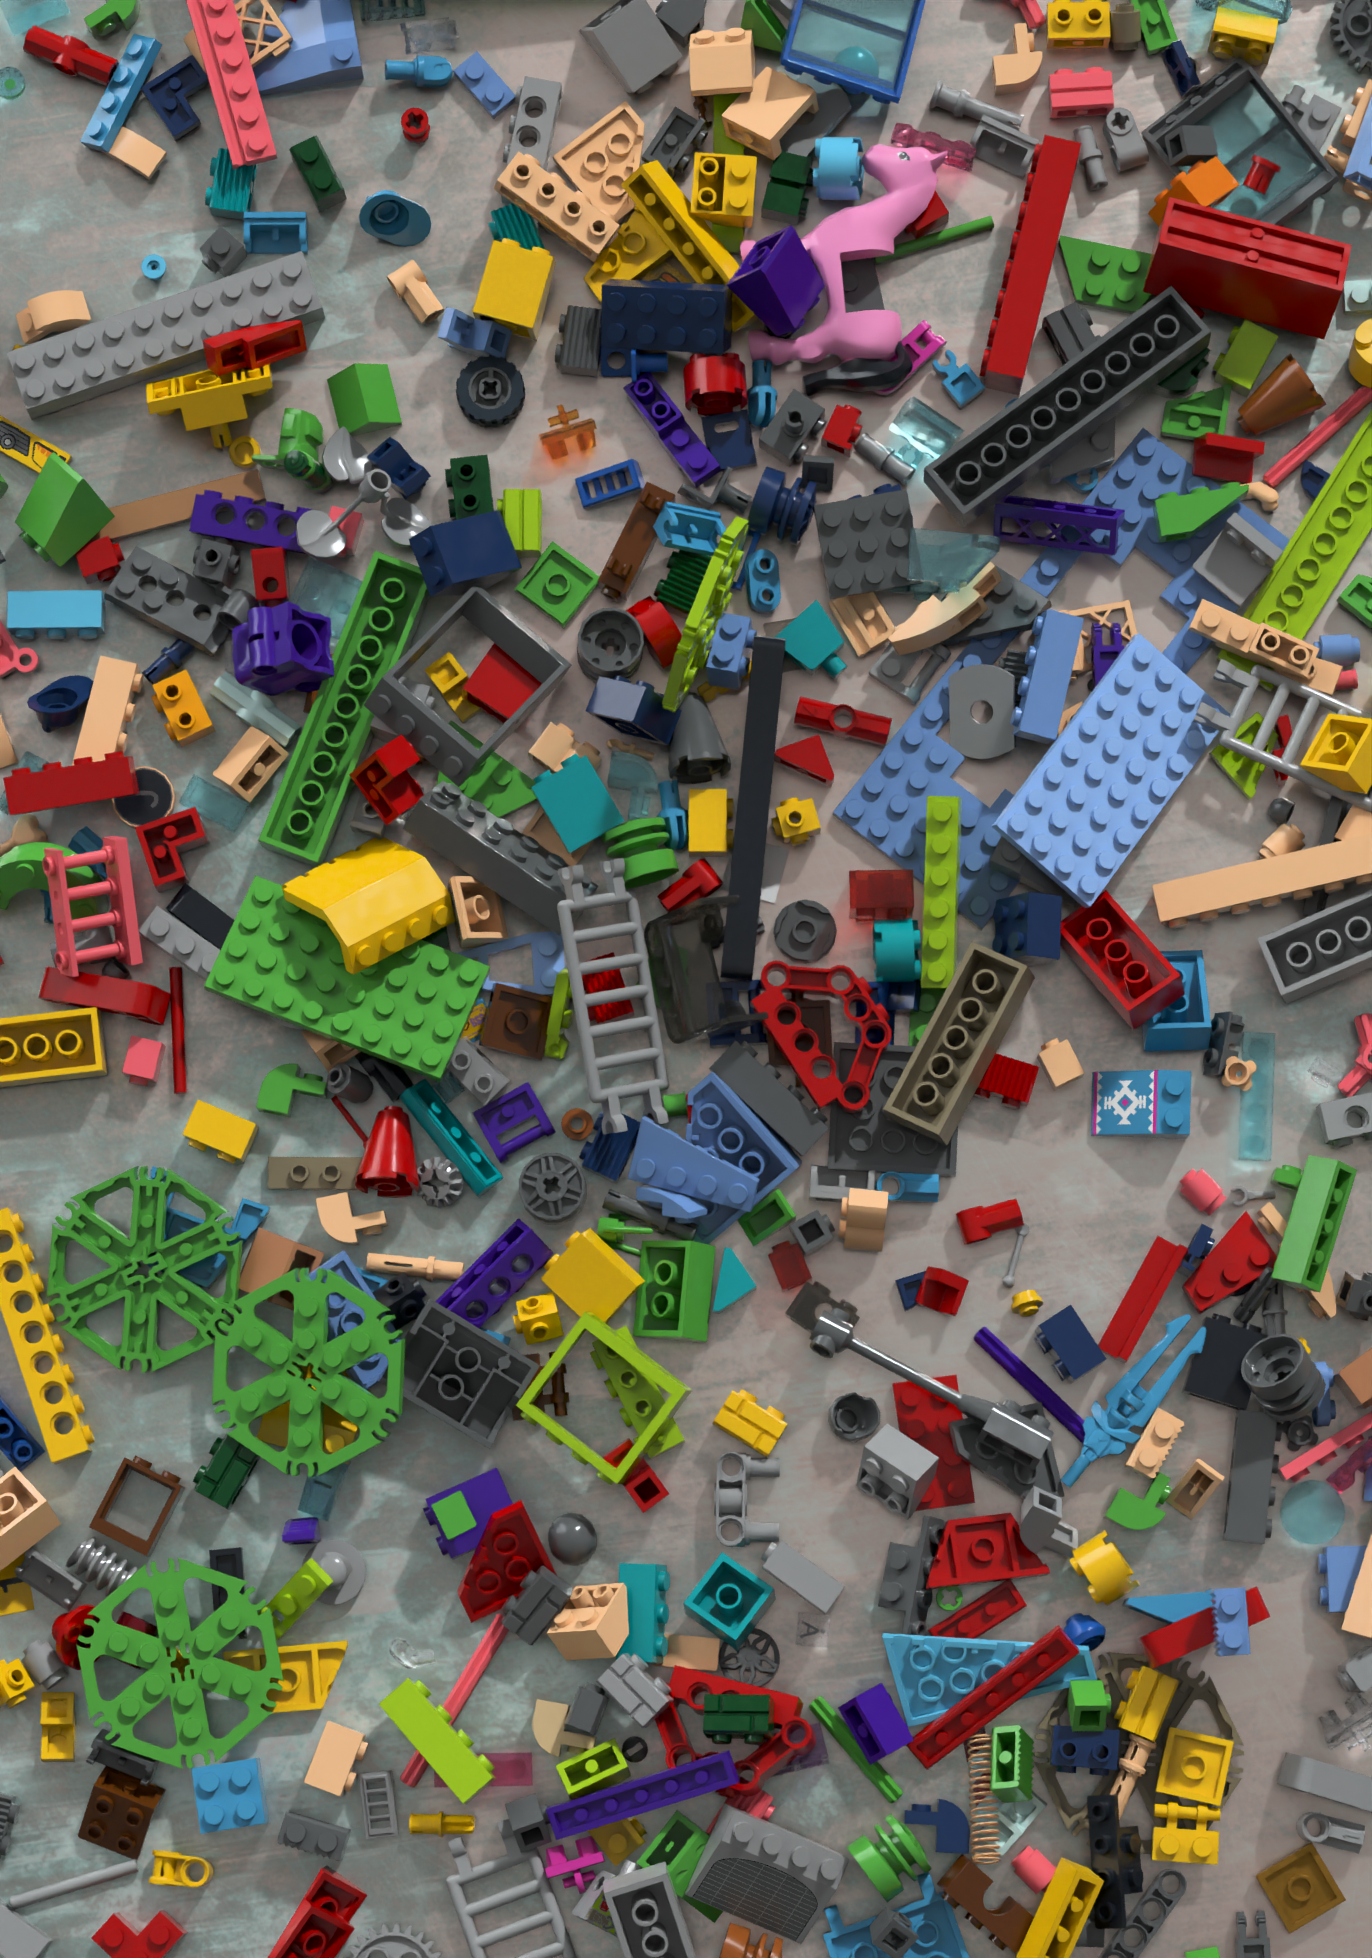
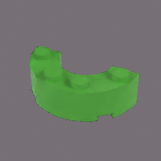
M31 842L15 846L3 856L0 855V909L7 910L13 896L27 888L42 889L49 892L48 877L45 875L42 861L45 857L44 848L62 850L63 857L77 855V853L52 843ZM88 866L65 870L67 888L103 882L99 874L95 875ZM107 894L69 901L72 920L104 914L108 911Z

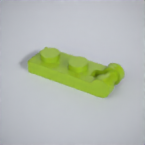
M310 1558L258 1614L265 1612L270 1606L275 1637L279 1640L334 1581ZM276 1610L285 1617L283 1621L274 1614Z

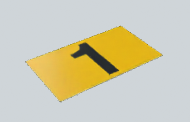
M25 1552L0 1571V1616L34 1610L31 1586L15 1576V1569L24 1561Z

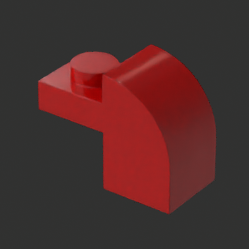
M649 595L626 611L638 620L643 630L644 643L649 653L664 669L673 663L682 634L660 602L656 603Z
M627 1438L605 1454L603 1458L617 1469L634 1444ZM644 1458L641 1459L624 1484H622L643 1513L669 1495V1492Z

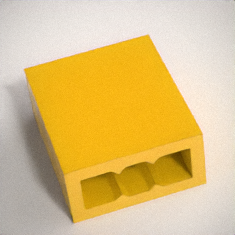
M591 1228L581 1234L576 1231L564 1244L567 1250L561 1256L555 1254L546 1263L544 1268L547 1272L541 1277V1280L580 1317L584 1312H592L607 1324L642 1286L645 1280Z

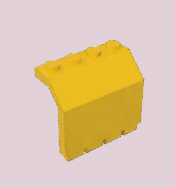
M385 837L380 840L373 838L357 846L356 851L351 849L330 860V863L326 862L306 872L305 877L300 875L282 885L286 901L326 921L341 945L346 971L353 975L455 922L450 893L426 857Z

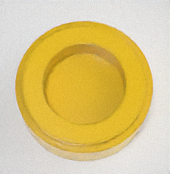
M249 436L236 438L229 447L231 461L241 469L254 467L257 463L252 460V455H261L259 444Z

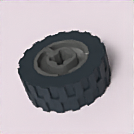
M489 355V357H477L476 360H471L467 363L465 369L461 370L460 377L457 378L456 396L459 407L465 417H468L474 424H480L481 427L486 428L490 426L497 428L499 425H506L511 419H515L518 416L519 410H522L524 406L525 387L520 371H517L516 366L512 362L506 361V358H498Z

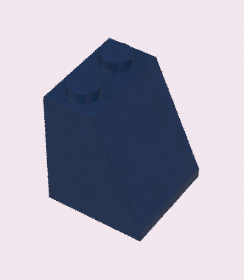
M500 511L432 525L409 539L431 597L464 595L476 584L486 590L522 568Z

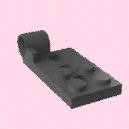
M137 546L104 594V599L213 657L230 631H233L234 627L248 622V610L260 607L256 598L243 589L231 590L220 583L215 588ZM143 582H151L156 586V589L146 592L140 589L139 585ZM171 596H177L183 600V603L179 606H171L166 600ZM202 610L208 612L211 617L208 620L200 621L194 617V613Z

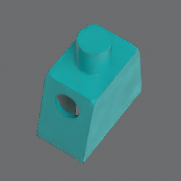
M817 600L774 637L786 639L784 656L810 676L823 667L835 679L847 668V665L836 655L843 648L844 640Z

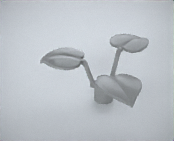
M345 427L337 430L328 440L323 451L322 463L327 474L335 481L342 482L349 479L351 484L361 482L358 488L359 497L334 522L323 511L310 510L305 512L299 518L296 525L298 546L306 554L315 558L326 559L338 555L345 547L347 539L345 534L337 527L362 501L376 503L380 499V512L385 515L381 521V528L384 534L396 545L411 546L409 539L432 526V523L414 504L405 499L391 498L387 502V499L390 497V494L387 492L391 487L390 476L383 470H372V464L366 458L369 455L368 452L349 434Z

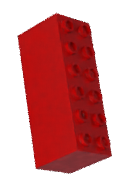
M1169 197L1153 245L1143 292L1158 296L1172 285L1187 304L1324 340L1343 291L1352 245Z

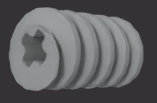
M94 1536L88 1541L80 1543L69 1557L65 1566L69 1568L76 1563L74 1573L77 1575L87 1571L85 1581L88 1583L97 1578L95 1584L97 1590H101L108 1585L106 1590V1596H108L131 1577L138 1568L134 1567L127 1572L125 1569L128 1561L124 1559L116 1564V1552L106 1557L104 1554L107 1545L103 1544L98 1549H95L94 1546L97 1538Z

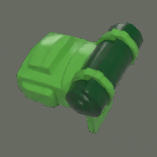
M285 408L278 455L253 454L252 460L264 468L285 469L292 478L302 481L307 488L319 493L326 492L334 483L325 471L323 464L318 462L319 445L323 444L324 439L323 427L315 415L307 411Z

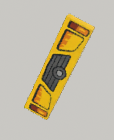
M0 415V453L37 474H40L49 455L53 452L69 465L72 460L70 454Z

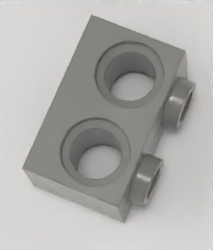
M466 1036L459 1040L447 1068L485 1106L510 1080Z

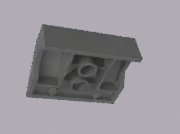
M429 1298L403 1338L405 1339L403 1397L490 1449L500 1428L513 1407L520 1400L540 1365ZM388 1364L378 1379L385 1386H387Z

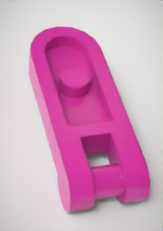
M923 320L901 340L912 359V371L902 382L893 388L875 390L874 392L880 395H889L895 392L933 355H936L947 342L940 335L936 336L930 330L931 326ZM920 339L927 344L923 350L916 344ZM896 353L894 357L889 360L890 362L897 360Z

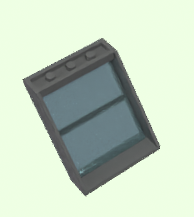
M1240 56L1141 132L1144 139L1174 177H1176L1183 171L1189 174L1188 170L1192 166H1170L1164 137L1181 125L1212 126L1217 143V158L1240 184L1222 203L1213 209L1259 221L1263 220L1266 223L1283 226L1295 214L1303 212L1308 204L1320 195L1329 192L1333 185L1340 180L1336 172L1255 70ZM1253 154L1281 167L1279 174L1275 173L1265 195L1243 185L1253 163L1251 161Z

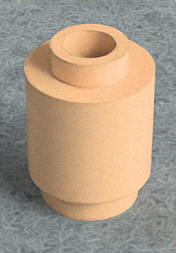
M1283 823L1261 844L1262 849L1258 851V854L1262 859L1300 851L1305 846L1302 841L1305 835L1294 824L1287 826Z

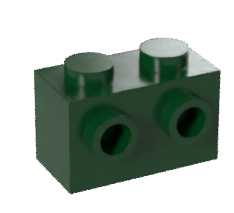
M478 455L451 458V468L445 469L447 488L453 487L454 499H448L450 518L456 517V520L493 512L494 506L488 456Z

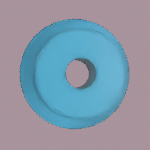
M152 254L144 258L141 269L147 278L158 280L163 277L166 271V263L161 256Z

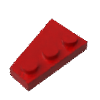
M1247 1211L1243 1213L1182 1286L1183 1291L1199 1314L1257 1281L1266 1267L1274 1269L1277 1256Z

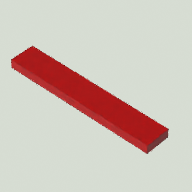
M1059 1625L921 1730L913 1737L914 1740L906 1746L928 1770L1078 1655V1647Z

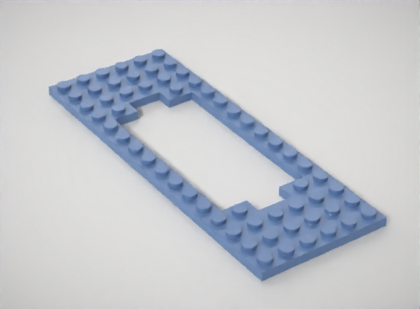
M1142 428L1083 501L1082 505L1125 510L1124 523L1118 529L1117 553L1115 555H1102L1120 568L1133 550L1136 549L1174 578L1159 598L1188 621L1162 654L1183 673L1187 674L1213 642L1188 630L1201 600L1209 601L1233 613H1236L1241 607L1234 604L1192 569L1193 564L1224 529L1226 521L1234 512L1282 551H1284L1290 539L1239 502L1190 539L1159 543L1153 513L1155 499H1159L1161 494L1177 492L1178 496L1190 494V491L1195 488L1208 487L1209 491L1221 489V487L1209 478L1194 476L1192 474L1193 465ZM1066 525L1060 530L1067 540L1076 541L1082 536L1075 526ZM1096 529L1090 534L1098 544L1109 545L1110 530ZM1046 547L1020 581L1048 598L1085 551ZM1019 629L1003 632L1002 636L978 641L976 638H973L832 814L924 886L927 796L961 797L958 913L981 931L993 917L996 900L1009 897L1020 883L1009 876L989 868L990 859L1002 836L991 826L1014 795L1007 789H1004L989 808L954 781L951 777L965 761V757L938 737L937 734L949 721V676L962 668L972 665H994L1019 634Z

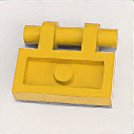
M1168 1801L1167 1805L1154 1804V1817L1166 1818V1828L1153 1827L1151 1860L1218 1865L1219 1831L1206 1830L1207 1821H1220V1808H1210L1207 1804L1197 1803V1807L1178 1805V1802ZM1177 1819L1196 1820L1195 1830L1178 1829Z

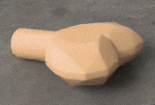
M25 814L17 820L12 829L11 838L0 845L1 856L11 851L13 847L31 842L47 843L48 837L44 831L39 829V821L35 815Z

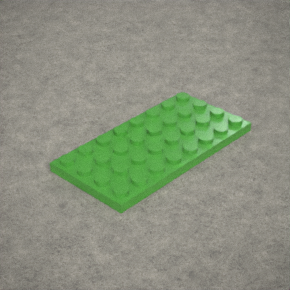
M255 875L205 982L204 988L208 992L441 1082L490 973V966L424 940H419L353 975L346 971L341 945L326 921L286 901L282 885Z

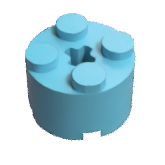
M823 137L822 139H816L815 156L819 157V168H814L813 186L817 187V198L822 200H860L859 195H862L864 167L861 162V156H858V152H864L861 137Z

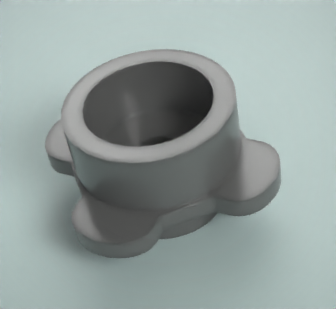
M1305 1415L1293 1422L1285 1421L1282 1424V1432L1287 1435L1289 1441L1287 1446L1291 1451H1298L1301 1446L1307 1444L1312 1446L1318 1442V1435L1314 1433L1310 1416ZM1298 1430H1302V1436L1297 1435Z

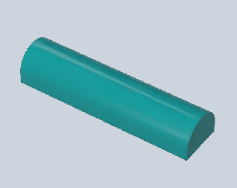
M426 1079L407 1088L400 1095V1100L445 1157L458 1167L462 1178L477 1197L484 1195L503 1179L497 1168Z

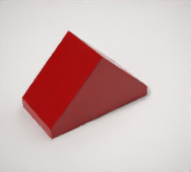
M819 734L776 750L774 754L775 762L832 787L834 773Z

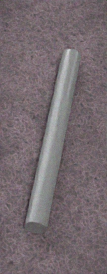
M133 1859L10 1897V1903L13 1910L139 1872L136 1860Z

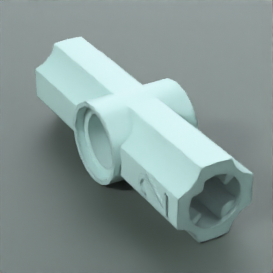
M227 672L217 679L210 691L213 697L233 710L241 721L249 727L252 725L269 735L285 749L293 744L302 729L300 724L277 709L276 704L259 691H252L250 688L242 686L235 677Z

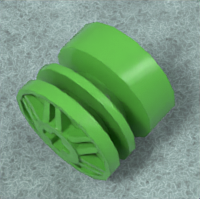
M654 817L628 821L601 835L603 846H612L605 851L607 858H624L625 872L623 879L625 889H633L656 883L679 872L673 849H658L659 846L670 840L668 833L661 832L666 828L664 818Z
M892 1814L884 1818L893 1830L886 1835L878 1823L874 1826L875 1832L880 1839L877 1843L874 1844L863 1834L847 1846L849 1852L886 1902H889L904 1890L898 1877L902 1872L914 1882L918 1880V1877L910 1867L914 1863H917L925 1874L932 1869L928 1864L922 1846L907 1826L895 1819Z

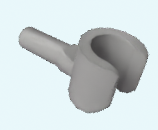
M1235 1186L1230 1190L1231 1192L1242 1191L1245 1194L1242 1201H1232L1236 1206H1244L1248 1201L1256 1199H1275L1276 1196L1275 1191H1247L1242 1186Z

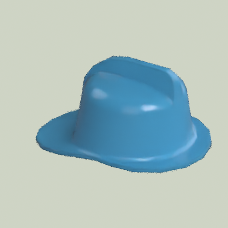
M382 190L372 196H367L366 203L362 206L359 214L360 225L366 233L405 247L416 245L424 241L431 229L430 215L419 204L405 199L391 190Z

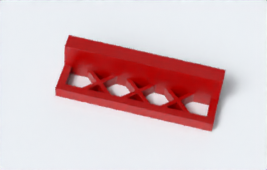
M1160 1236L1156 1237L1098 1344L1103 1353L1123 1364L1127 1362L1188 1250L1187 1247L1181 1244L1176 1246Z

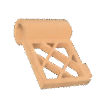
M241 0L234 5L236 13L241 12L238 20L242 34L245 23L260 25L257 41L244 39L245 44L255 46L254 56L250 58L252 68L272 54L276 58L291 48L289 42L293 40L267 0H260L264 6L261 19L246 17L248 6L257 0ZM268 14L273 21H267ZM266 26L278 28L283 35L273 43L262 42ZM192 29L185 36L184 43L206 74L195 32Z
M1130 600L1070 611L1057 610L1077 617L1089 616L1110 630L1111 623L1105 619L1111 611L1123 609L1126 623L1121 629L1122 639L1129 642L1137 634ZM1100 613H1105L1103 617L1097 615ZM1126 628L1128 630L1129 636L1126 633H1124ZM1081 630L1069 682L1077 680V675L1080 673L1092 671V663H1087L1085 654L1086 648L1091 643V635ZM1082 638H1084L1085 640H1087V642L1085 643V645H1083Z

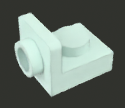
M1372 280L1344 281L1342 291L1344 315L1372 313Z

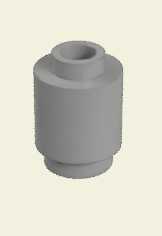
M37 1640L23 1651L25 1657L21 1660L37 1683L44 1685L47 1690L54 1687L68 1675L64 1669L66 1665L60 1661L57 1653L48 1641L41 1644Z

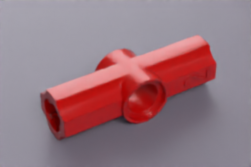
M35 25L28 30L25 37L24 52L52 63L56 69L70 76H77L79 74L108 86L119 64L117 59L90 49L85 42L75 37L65 35L63 38Z
M801 696L794 718V724L829 732L838 738L850 737L886 746L892 718L855 710L847 704L834 705ZM839 715H846L852 722L848 727L840 728L835 724L834 719Z

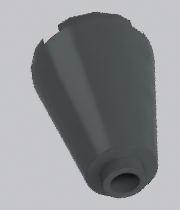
M688 692V695L679 706L682 712L670 739L668 772L669 777L672 779L673 776H676L679 783L697 784L712 781L711 775L720 772L721 777L726 775L731 770V760L705 699L702 696H698L697 693Z

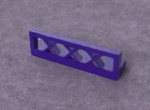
M1007 495L995 504L993 539L1115 555L1118 546V529L1124 523L1125 510ZM1003 517L1014 518L1021 528L1016 533L1002 532ZM1035 521L1044 522L1052 532L1046 537L1037 536L1029 526ZM1066 525L1075 526L1082 536L1076 541L1067 540L1060 530ZM1096 529L1110 530L1109 545L1098 544L1090 534Z

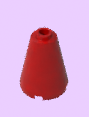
M386 1106L384 1110L379 1111L376 1115L355 1178L356 1188L368 1194V1188L378 1190L377 1196L399 1198L411 1196L412 1189L416 1192L419 1191V1177L409 1115L403 1112L401 1107Z

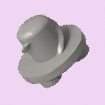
M326 1540L316 1544L306 1554L302 1566L312 1558L334 1581L317 1601L329 1605L343 1604L355 1598L362 1589L366 1578V1566L360 1552L351 1544L341 1540Z

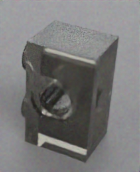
M806 1281L785 1312L787 1318L811 1334L818 1322L815 1310L822 1305L829 1306L831 1309L838 1308L845 1311L850 1317L848 1323L853 1325V1329L860 1320V1317L856 1315L858 1309L844 1299L838 1303L829 1296L831 1291L817 1281L813 1285Z

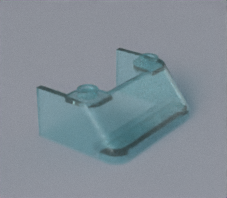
M911 528L907 580L923 581V583L882 591L914 594V600L927 601L932 595H940L946 592L959 593L960 588L966 587L1000 551V537Z

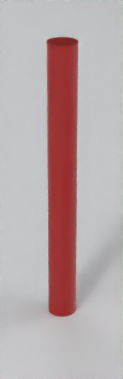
M170 967L174 1094H186L182 967Z

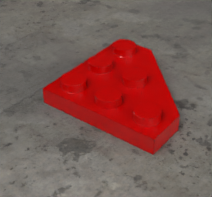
M521 1500L491 1514L459 1585L457 1593L471 1623L500 1610L511 1595L517 1597L523 1590L520 1584L530 1570L536 1573L542 1565L557 1576Z

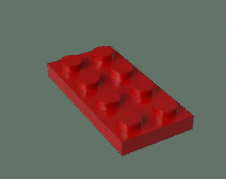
M956 1375L932 1378L959 1393ZM910 1381L893 1383L899 1431L939 1457L935 1478L915 1511L975 1503L970 1464L955 1455L948 1426L949 1422L963 1419L962 1412L952 1403Z

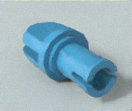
M417 55L413 61H385V80H412L416 87L445 86L451 80L453 74L451 63L446 58L440 56Z
M765 360L752 362V387L747 390L749 421L752 425L756 427L760 425L762 428L767 427L774 418L777 400V390L771 386L772 363L768 360L766 361V366H764Z
M670 780L658 783L662 810L657 817L664 818L666 828L661 832L668 833L670 840L664 845L668 849H683L689 841L688 811L681 807L678 781L673 780L672 783Z

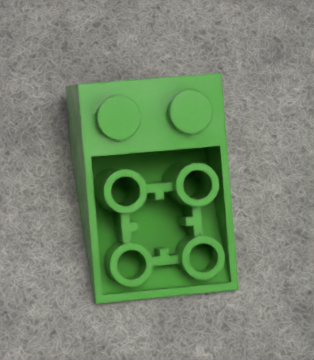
M676 1810L637 1861V1864L642 1868H646L666 1861L676 1894L715 1923L723 1913L722 1910L685 1895V1891L710 1835L680 1811Z

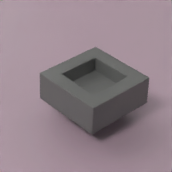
M803 455V482L801 488L806 489L808 483L813 481L818 483V490H832L834 457Z

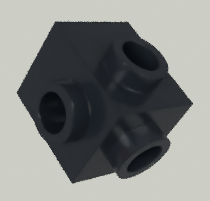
M405 1272L372 1292L378 1302L390 1309L385 1314L395 1315L396 1319L390 1322L396 1331L418 1317L425 1306L422 1298L427 1296L418 1280L416 1279L411 1282Z

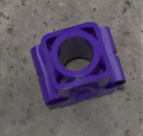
M287 601L273 608H251L247 612L248 622L233 629L235 678L242 686L270 696H277L292 689L300 692L317 691L322 681L334 676V664L329 648L331 618L304 611L300 606Z

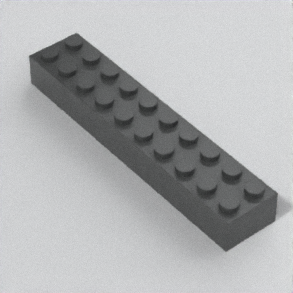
M1171 285L924 468V483L960 526L964 528L1207 348L1210 342L1211 330Z

